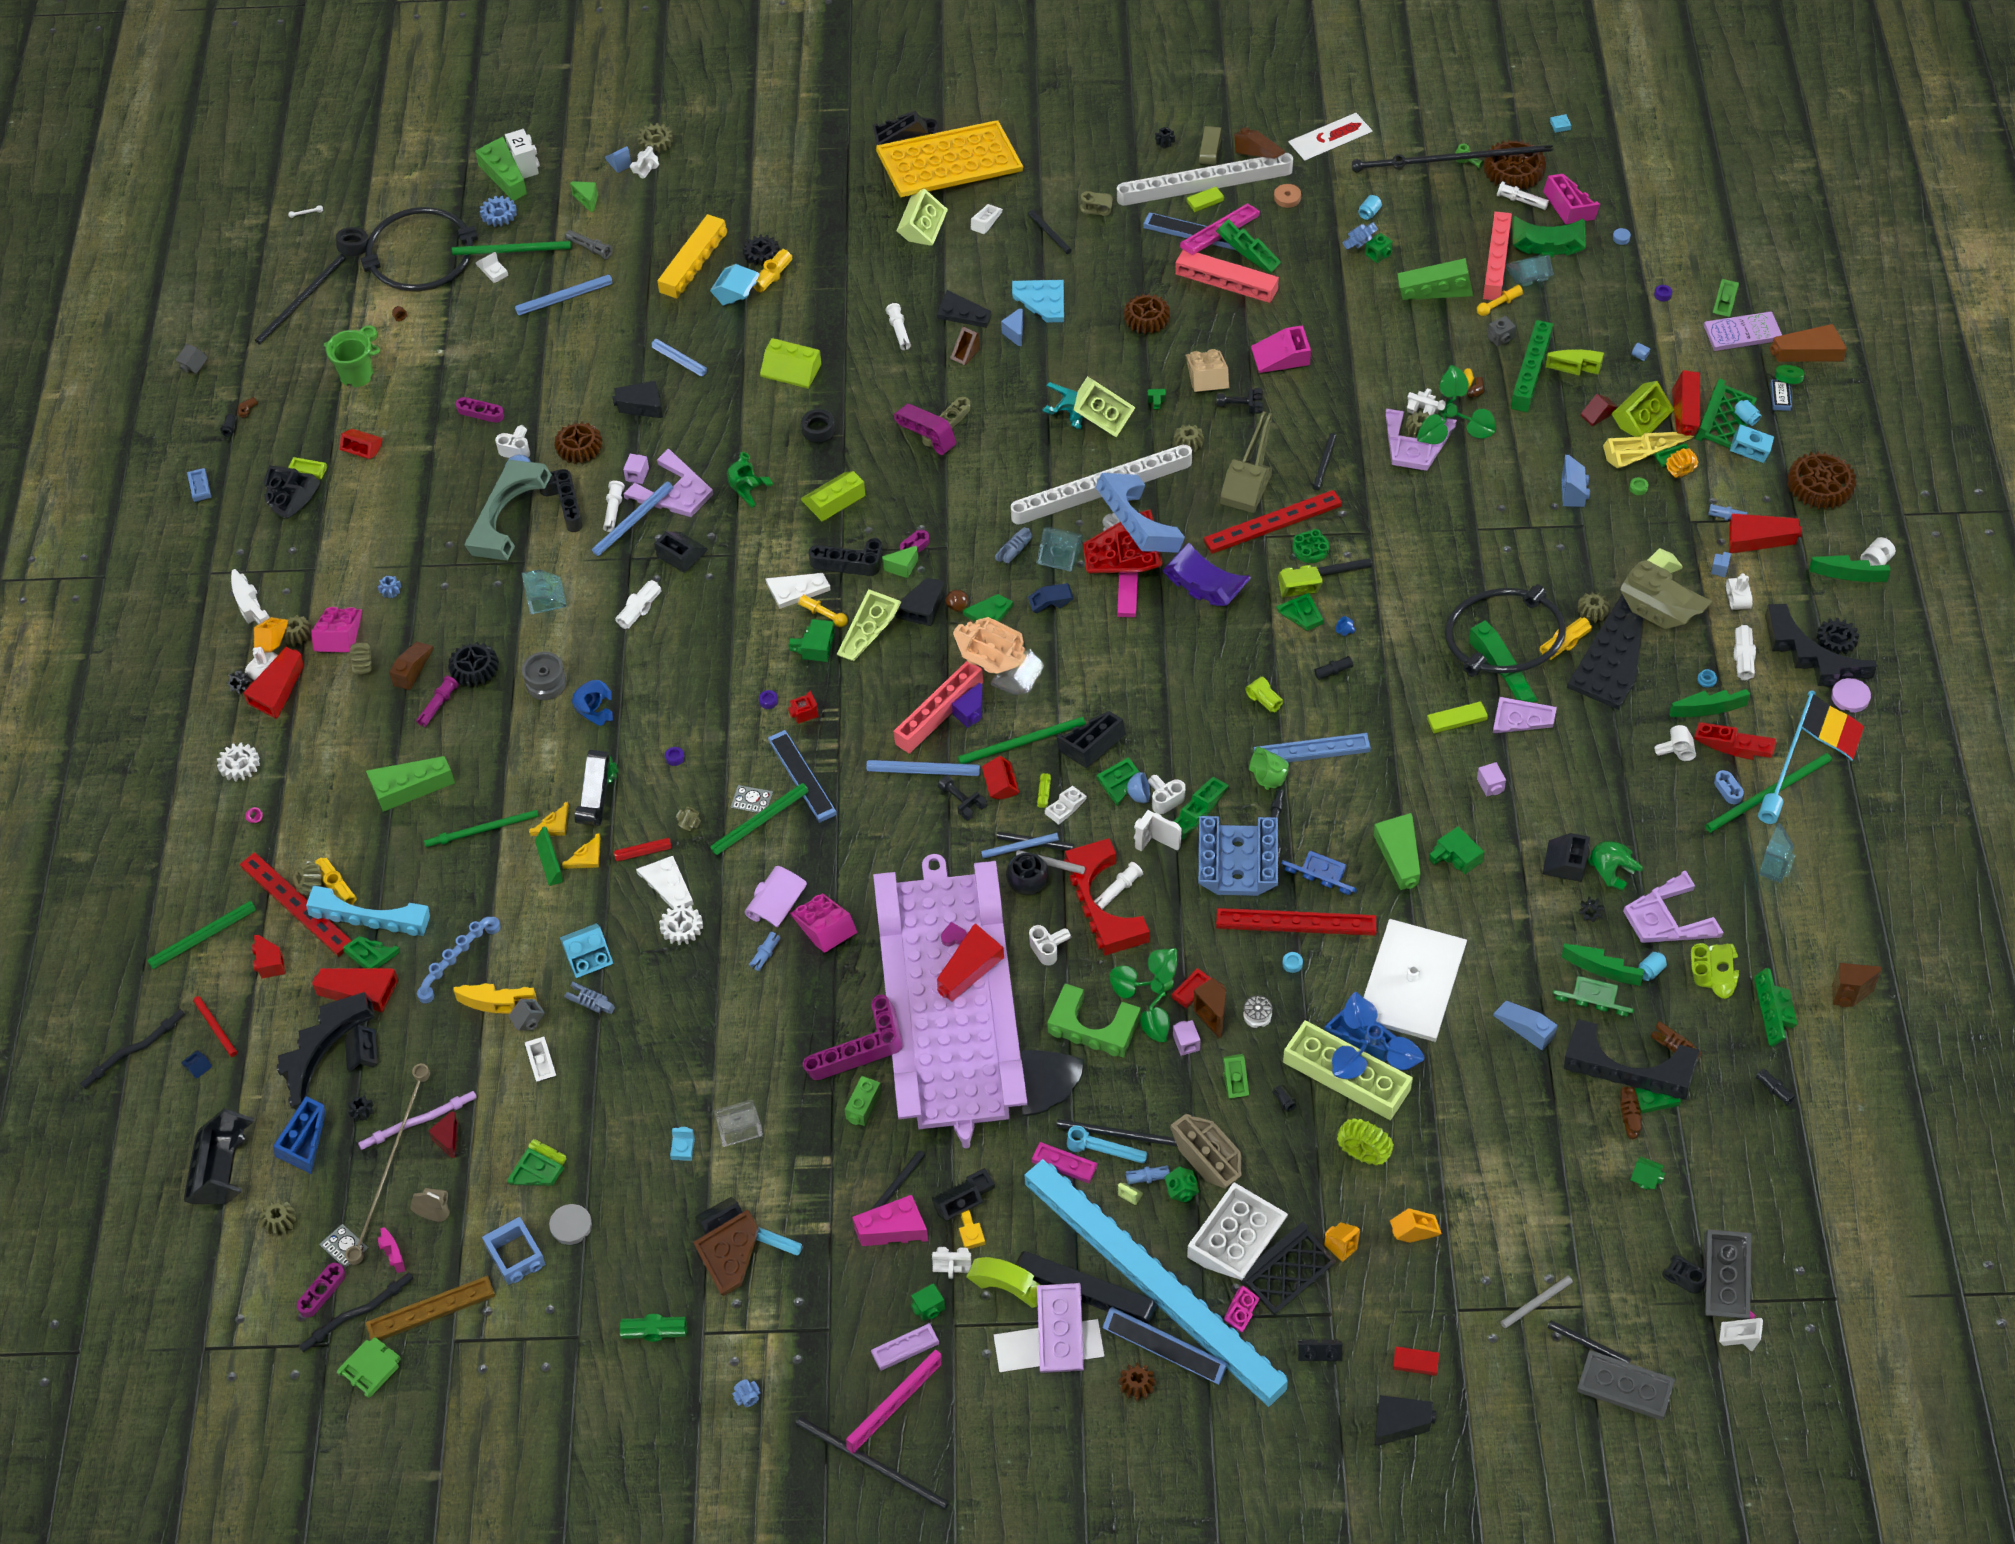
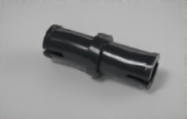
M1349 656L1335 662L1332 660L1327 665L1315 668L1314 673L1318 680L1332 674L1335 676L1340 671L1352 668L1353 662Z
M1765 1068L1757 1074L1756 1079L1761 1081L1769 1089L1768 1092L1772 1095L1775 1094L1786 1106L1795 1100L1796 1096L1783 1086V1082L1774 1078Z

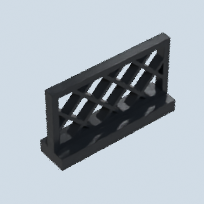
M1304 1221L1258 1258L1243 1280L1238 1279L1243 1286L1247 1285L1260 1298L1259 1300L1273 1315H1276L1337 1262L1308 1231L1309 1227ZM1305 1238L1313 1244L1312 1251L1301 1250V1242ZM1297 1253V1264L1286 1263V1254ZM1301 1254L1312 1255V1265L1300 1264ZM1316 1255L1324 1256L1329 1263L1325 1266L1315 1265ZM1272 1266H1282V1277L1270 1276V1268ZM1285 1267L1297 1268V1278L1285 1277ZM1300 1268L1312 1269V1277L1310 1279H1301ZM1257 1279H1266V1290L1258 1289L1253 1282ZM1270 1280L1282 1281L1281 1291L1270 1290ZM1285 1281L1297 1282L1296 1291L1285 1292ZM1269 1294L1281 1295V1304L1276 1308L1269 1301Z

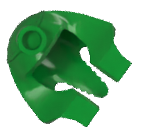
M741 452L739 460L728 468V483L753 508L756 504L750 494V490L763 484L772 486L773 482L769 477L758 478L755 476L753 466L748 462L750 456L745 452Z
M1615 841L1598 843L1587 859L1588 864L1595 866L1608 887L1617 888L1623 891L1627 882L1615 875L1618 866L1621 865L1624 870L1631 874H1634L1635 871L1643 870V866L1634 858H1631L1632 850Z

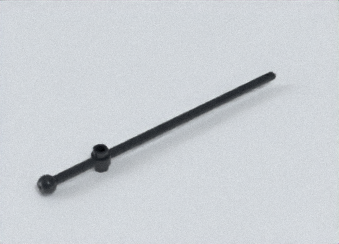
M1553 145L1409 158L1397 154L1393 159L1365 162L1355 159L1352 161V170L1360 172L1363 168L1393 166L1399 170L1407 164L1550 152L1553 150Z

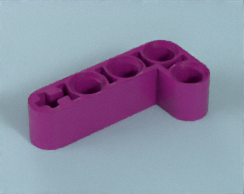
M906 404L894 413V419L900 426L930 438L938 454L944 455L956 445L951 425L946 419L911 404Z

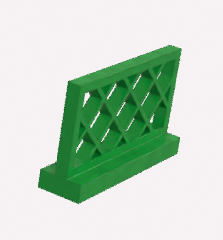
M1719 378L1710 396L1695 439L1702 441L1705 438L1731 448L1732 442H1729L1727 438L1734 437L1736 432L1732 425L1738 424L1739 426L1741 424L1747 426V424L1734 413L1736 409H1733L1730 403L1748 400L1754 406L1757 398L1724 385L1725 380ZM1724 392L1731 394L1733 398L1727 399ZM1726 405L1728 411L1723 412L1720 406ZM1731 414L1735 420L1728 421L1726 415ZM1721 417L1724 423L1718 424L1715 418ZM1727 427L1730 433L1724 434L1721 428ZM1717 430L1719 436L1712 435L1709 432Z

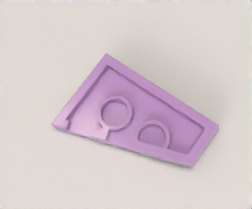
M1500 697L1493 733L1551 728L1554 724L1557 707Z

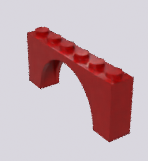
M1110 838L1065 851L1064 862L1085 867L1083 874L1069 871L1071 874L1069 878L1071 885L1076 886L1077 899L1079 902L1082 901L1084 905L1082 906L1084 916L1086 918L1089 917L1090 930L1092 934H1096L1097 947L1102 949L1104 956L1149 943L1150 931L1143 916L1124 918L1111 915L1099 908L1091 898L1089 890L1093 880L1103 870L1116 864V852Z

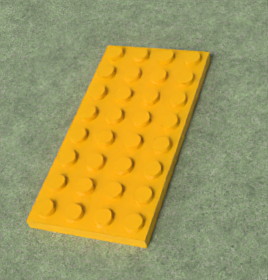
M998 120L876 146V152L900 197L917 194L923 188L927 191L1023 171V165Z

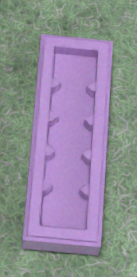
M929 1323L872 1349L871 1354L879 1370L882 1371L938 1345L939 1340Z

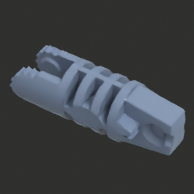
M1024 527L1017 532L996 553L995 559L997 561L1003 560L1005 563L1012 561L1033 537L1030 529Z
M572 982L570 986L574 990L579 991V995L576 996L569 992L565 994V998L598 1013L604 1011L612 1014L615 1009L614 1005L607 1001L608 998L575 982Z

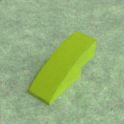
M1591 350L1550 352L1547 355L1545 367L1580 375L1581 371L1599 375L1604 353Z

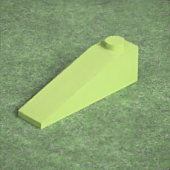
M868 589L837 655L855 661L891 622L901 601Z

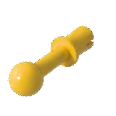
M1518 284L1508 291H1502V296L1489 303H1480L1477 306V313L1481 316H1486L1490 313L1491 309L1505 301L1508 304L1511 303V300L1523 295L1521 286Z
M805 594L800 597L798 605L811 610L812 614L818 612L832 619L837 627L847 625L848 617L844 613L836 614L821 606V601L813 600Z

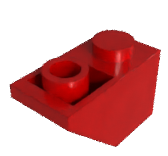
M254 935L255 943L252 944V951L256 955V960H253L255 972H259L261 979L285 974L284 957L280 948L260 935Z

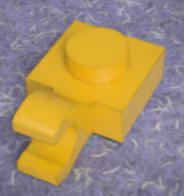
M969 1210L961 1213L964 1227L959 1228V1233L964 1248L972 1249L985 1245L980 1223L973 1224Z

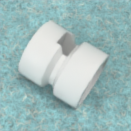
M1880 537L1863 552L1860 559L1869 560L1870 566L1885 565L1895 555L1896 550L1888 539Z

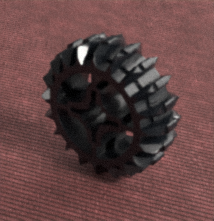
M469 642L467 646L462 644L461 649L456 648V652L451 653V658L448 661L451 677L460 683L462 687L467 685L469 688L472 685L478 688V685L481 683L485 685V681L491 682V677H496V671L499 668L496 652L492 650L491 646H486L485 643L480 645L478 642L475 644Z

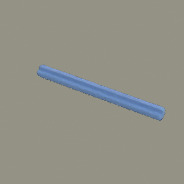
M605 275L516 305V312L518 315H522L611 285L612 278L610 275Z
M667 481L602 539L592 549L593 553L599 556L673 489L671 483Z
M868 760L866 764L867 771L966 776H979L980 765L881 760Z

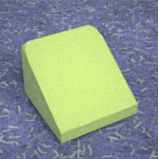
M1119 1183L1118 1195L1134 1205L1143 1196V1192L1127 1183Z

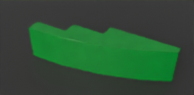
M1229 218L1216 230L1241 255L1268 273H1271L1281 263L1259 238L1254 240L1244 228L1239 230Z
M1849 555L1812 557L1809 566V572L1860 582H1887L1891 571L1889 565L1870 566L1869 560L1850 561Z
M1725 689L1709 696L1706 691H1702L1673 702L1669 715L1670 717H1698L1732 711L1747 706L1750 693L1747 689L1729 695Z
M1212 777L1193 794L1192 800L1181 809L1180 815L1173 821L1181 827L1182 839H1185L1199 825V816H1207L1229 788L1228 784Z
M1564 943L1561 955L1563 959L1598 976L1621 983L1641 986L1644 969L1623 966L1624 959L1604 956V949Z

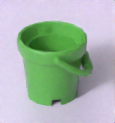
M346 330L337 333L328 342L324 343L327 357L335 366L340 381L345 386L352 384L353 387H360L370 382V376L374 374L371 356L378 354L381 350L378 346L371 344L370 338L365 333L357 330Z

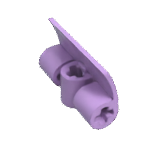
M775 866L766 881L758 884L754 898L745 910L746 916L756 922L763 918L778 928L806 887L807 882L791 871Z

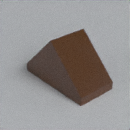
M963 326L950 359L967 365L980 350L979 333Z

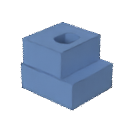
M1731 553L1715 554L1711 574L1726 577Z

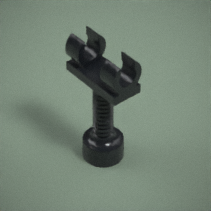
M1249 388L1248 397L1242 398L1227 397L1224 393H1217V407H1224L1227 403H1247L1249 405V413H1262L1263 402L1258 400L1262 399L1263 390L1261 388Z
M948 775L944 776L938 783V788L943 792L949 791L962 802L958 806V814L966 821L973 818V812L970 807L974 804L981 810L987 806L985 804L987 800L982 795H979L977 791L969 798L953 786L954 780Z

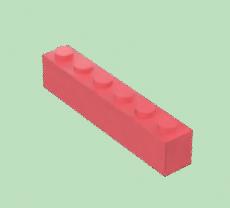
M1494 213L1483 299L1495 300L1501 296L1512 213Z
M1182 250L1176 261V275L1271 303L1278 290L1279 277L1200 253L1191 255Z
M966 661L894 730L895 745L910 754L952 713L953 702L978 683H983L982 669Z

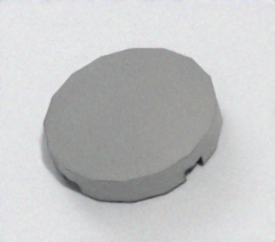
M568 1204L558 1208L553 1213L549 1226L552 1236L558 1242L573 1245L583 1241V1238L589 1235L592 1222L590 1214L585 1208L576 1204Z

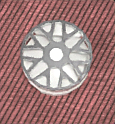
M1263 996L1248 998L1244 1004V1021L1254 1028L1259 1026L1265 1027L1269 1024L1272 1016L1271 1002Z

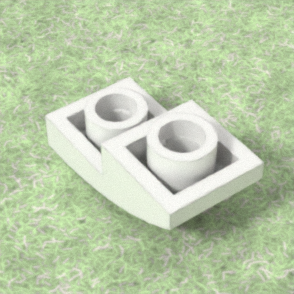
M1071 786L1059 795V800L1045 809V814L1059 825L1079 808L1087 796L1074 786Z

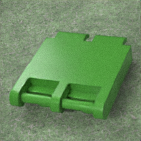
M374 1337L370 1342L366 1340L337 1370V1374L345 1376L351 1381L352 1386H357L365 1392L364 1395L367 1398H370L399 1368L397 1363L401 1358Z

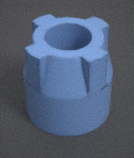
M1637 343L1631 355L1645 361L1649 355L1650 348Z

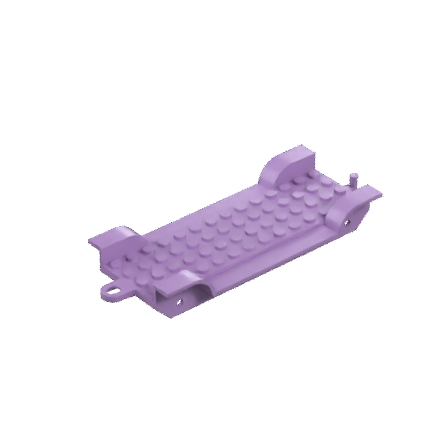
M931 854L925 857L922 862L924 880L896 883L895 872L873 874L886 996L895 1008L903 1042L902 1049L892 1055L898 1119L917 1117L918 1129L954 1125V1130L962 1142V1146L969 1148L975 1128L974 1123L1009 1119V1107L1027 1105V1097L1018 1043L996 861L974 863L975 874L947 877L945 859L938 854ZM938 861L939 869H929V862ZM950 922L960 926L967 933L976 923L1004 947V958L951 1002L948 998H943L938 993L937 978L960 944L952 946L943 945L941 934Z

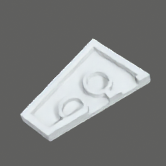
M673 856L636 869L637 874L641 878L643 877L652 889L654 888L673 910L674 905L678 908H681L682 904H684L685 908L693 905V900Z

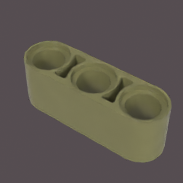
M1205 126L1199 164L1216 165L1221 141V127Z

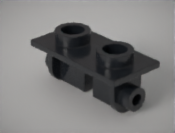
M1302 1339V1341H1298V1361H1342L1343 1343L1342 1341H1337V1339L1322 1340V1343H1318L1317 1340Z

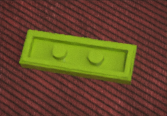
M1482 702L1427 715V720L1433 733L1488 719Z

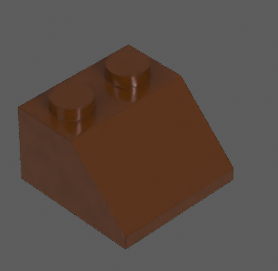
M1839 963L1832 983L1833 1005L1854 1007L1870 995L1875 989L1882 968L1880 966Z
M1211 978L1194 990L1193 1011L1219 1039L1222 1037L1226 988L1221 982L1218 983L1214 978Z

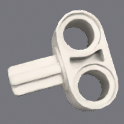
M520 425L516 428L513 435L507 433L499 434L495 439L498 453L507 458L519 454L529 457L528 442L524 438L527 429Z
M1740 574L1738 578L1726 580V591L1732 610L1752 608V595L1748 583L1749 577L1745 576V574Z
M261 647L253 648L254 659L247 665L245 673L248 672L249 678L256 680L278 655L274 652L266 653Z
M1678 725L1671 728V741L1655 746L1657 756L1675 752L1682 761H1690L1696 757L1694 739L1686 726Z
M1152 775L1148 780L1149 784L1155 789L1152 795V809L1154 812L1164 814L1184 802L1185 784L1181 780H1172L1165 784L1157 775Z
M1041 925L1033 926L1029 931L1030 946L1044 965H1053L1057 961V945L1071 938L1070 932L1066 928L1052 935Z

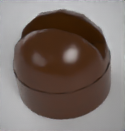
M397 306L392 310V316L396 321H403L407 317V312L403 307Z

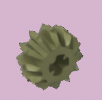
M1420 410L1419 413L1413 412L1412 415L1408 416L1406 430L1409 436L1413 435V438H1417L1421 424L1429 416L1428 411L1422 413Z
M1190 424L1177 428L1174 436L1175 446L1188 445L1194 452L1197 449H1201L1204 442L1202 429H1197L1196 425L1192 427Z
M1593 592L1590 595L1585 593L1579 599L1577 610L1581 618L1585 617L1588 621L1593 620L1596 623L1597 620L1603 621L1604 617H1607L1610 604L1606 596L1601 597L1600 592L1597 595Z
M296 615L294 618L289 616L288 625L282 639L287 645L291 643L293 646L297 643L302 645V641H308V637L311 636L310 622L304 616L299 617Z
M367 643L352 644L350 647L352 671L355 674L370 673L372 670L370 646Z
M304 861L296 865L293 879L297 892L310 895L313 886L322 885V870L319 869L318 864Z
M278 1200L276 1204L270 1201V1207L263 1206L264 1213L260 1214V1224L269 1235L273 1233L277 1237L280 1232L286 1235L287 1229L293 1230L292 1224L296 1223V1212L290 1203H283L281 1200Z

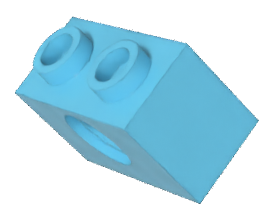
M1740 424L1734 434L1730 451L1764 463L1771 451L1774 437Z

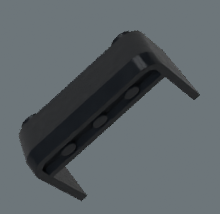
M223 1108L198 1130L193 1145L184 1202L190 1204H227L241 1193V1188L233 1186L228 1181L234 1150L238 1146H242L245 1140L244 1129L254 1122V1118Z

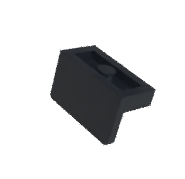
M357 1025L345 1036L347 1070L349 1071L355 1069L359 1064L373 1068L378 1064L375 1029Z
M730 1197L695 1216V1219L701 1224L706 1235L741 1214L742 1210L739 1203Z

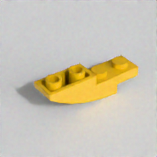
M487 983L475 986L462 985L454 987V993L458 1002L485 1012L510 1014L520 999H535L537 1001L534 988L529 987L497 991L494 984Z

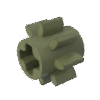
M686 807L684 810L680 809L676 816L679 821L678 825L688 831H691L693 827L698 828L701 822L700 817H698L699 812L691 807Z

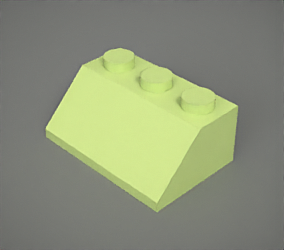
M923 188L917 194L911 196L897 232L909 242L933 245L948 209Z
M1088 376L1078 390L1074 411L1115 437L1118 436L1135 409L1133 405Z

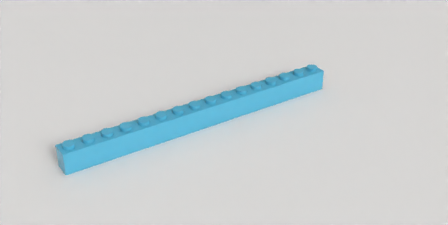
M1042 1159L1025 1174V1185L1145 1295L1155 1301L1157 1306L1212 1356L1227 1362L1226 1369L1268 1407L1287 1390L1288 1381L1283 1372L1280 1370L1276 1371L1265 1356H1260L1255 1352L1252 1344L1247 1341L1244 1342L1234 1328H1229L1224 1324L1220 1315L1217 1313L1213 1314L1203 1300H1198L1193 1295L1189 1287L1186 1285L1182 1286L1172 1272H1167L1158 1259L1150 1257L1146 1249L1141 1244H1136L1127 1231L1119 1229L1116 1222L1111 1217H1106L1097 1204H1092L1087 1200L1086 1195L1081 1190H1076L1067 1177H1062L1053 1164H1048Z

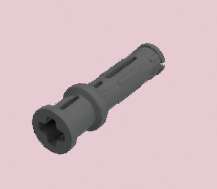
M572 230L566 232V240L589 249L592 254H599L603 259H608L611 256L613 250L611 245H605L598 239H589Z

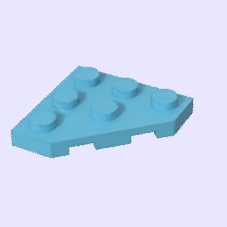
M1063 280L1012 281L1013 299L1024 303L1027 309L1034 314L1038 313L1046 322H1064Z

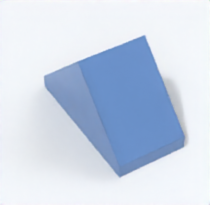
M624 147L605 157L617 173L629 168L631 165L628 147Z
M1023 309L1016 310L1001 321L1002 334L1018 346H1022Z

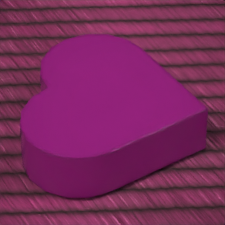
M950 922L941 934V942L945 946L961 944L967 932L960 926Z

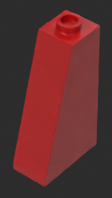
M1683 370L1672 388L1676 432L1685 436H1694L1700 427V373Z
M1732 513L1729 523V553L1795 545L1798 537L1802 535V526H1799L1798 518Z
M285 647L244 691L243 694L247 704L277 719L304 667L300 652Z
M975 923L938 976V993L943 998H948L951 1002L954 1001L1004 958V947Z
M321 968L318 975L314 977L312 985L316 995L333 1000H340L365 992L373 1002L374 1011L383 1012L398 982V977L395 969Z

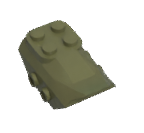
M1647 560L1639 562L1629 572L1620 589L1633 613L1664 629L1686 624L1694 615L1703 613L1713 602L1673 581L1672 574L1668 570Z

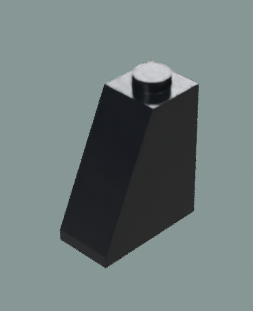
M656 381L614 388L615 395L612 398L614 406H618L619 413L663 418Z
M931 578L923 580L900 600L901 604L896 612V618L931 626L945 594L944 581Z
M1380 1395L1375 1445L1379 1446L1429 1432L1431 1424L1436 1422V1410H1432L1433 1402Z

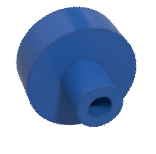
M1346 616L1341 617L1337 622L1336 632L1342 636H1346L1348 633L1353 634L1355 632L1353 620Z

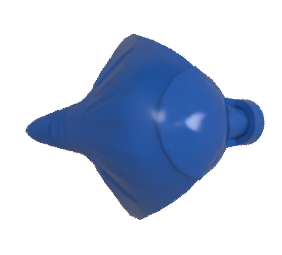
M591 680L584 683L574 692L572 704L580 715L599 726L613 720L612 711L607 708L601 712H594L605 697L608 700L612 699L611 690L605 683L600 680Z

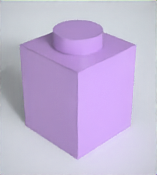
M629 455L623 469L626 481L643 484L649 470L647 456Z
M1497 762L1478 768L1477 780L1486 797L1498 795L1504 791L1506 779Z
M1193 1020L1181 1021L1173 1025V1037L1181 1056L1200 1051V1038Z

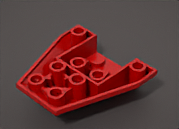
M1150 509L1139 512L1144 517L1154 521ZM1121 522L1083 543L1087 573L1143 572L1160 567L1163 564L1161 552L1141 551Z

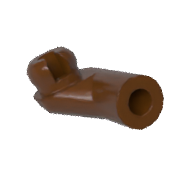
M1482 377L1474 379L1475 385L1467 391L1469 398L1478 397L1484 393Z
M252 397L240 403L237 414L243 418L248 416L250 408L258 405L256 399Z

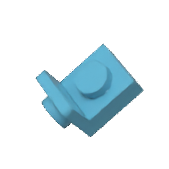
M687 1127L672 1128L671 1160L692 1161L695 1142L693 1129Z

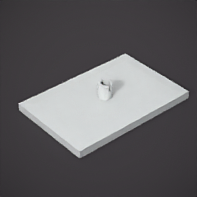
M1389 919L1363 997L1375 1006L1378 1013L1376 1021L1387 1029L1436 1042L1467 940Z

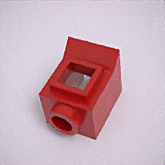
M811 690L805 696L790 700L791 707H788L791 718H795L797 724L819 717L817 703Z

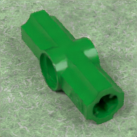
M648 1314L645 1318L621 1319L620 1322L621 1339L644 1338L646 1341L657 1342L661 1341L664 1337H686L687 1334L686 1317H663L659 1314Z

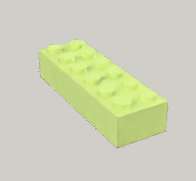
M1305 1020L1284 1049L1283 1063L1391 1120L1411 1091L1413 1077L1364 1051L1360 1056L1366 1059L1367 1067L1362 1075L1353 1079H1341L1334 1076L1332 1073V1057L1334 1052L1342 1046H1351L1357 1052L1360 1049Z

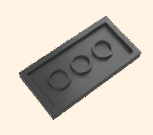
M1589 1350L1577 1392L1663 1421L1675 1378Z

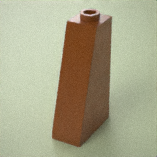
M1833 324L1776 336L1773 338L1772 345L1770 346L1771 354L1775 356L1778 362L1844 361L1847 350Z

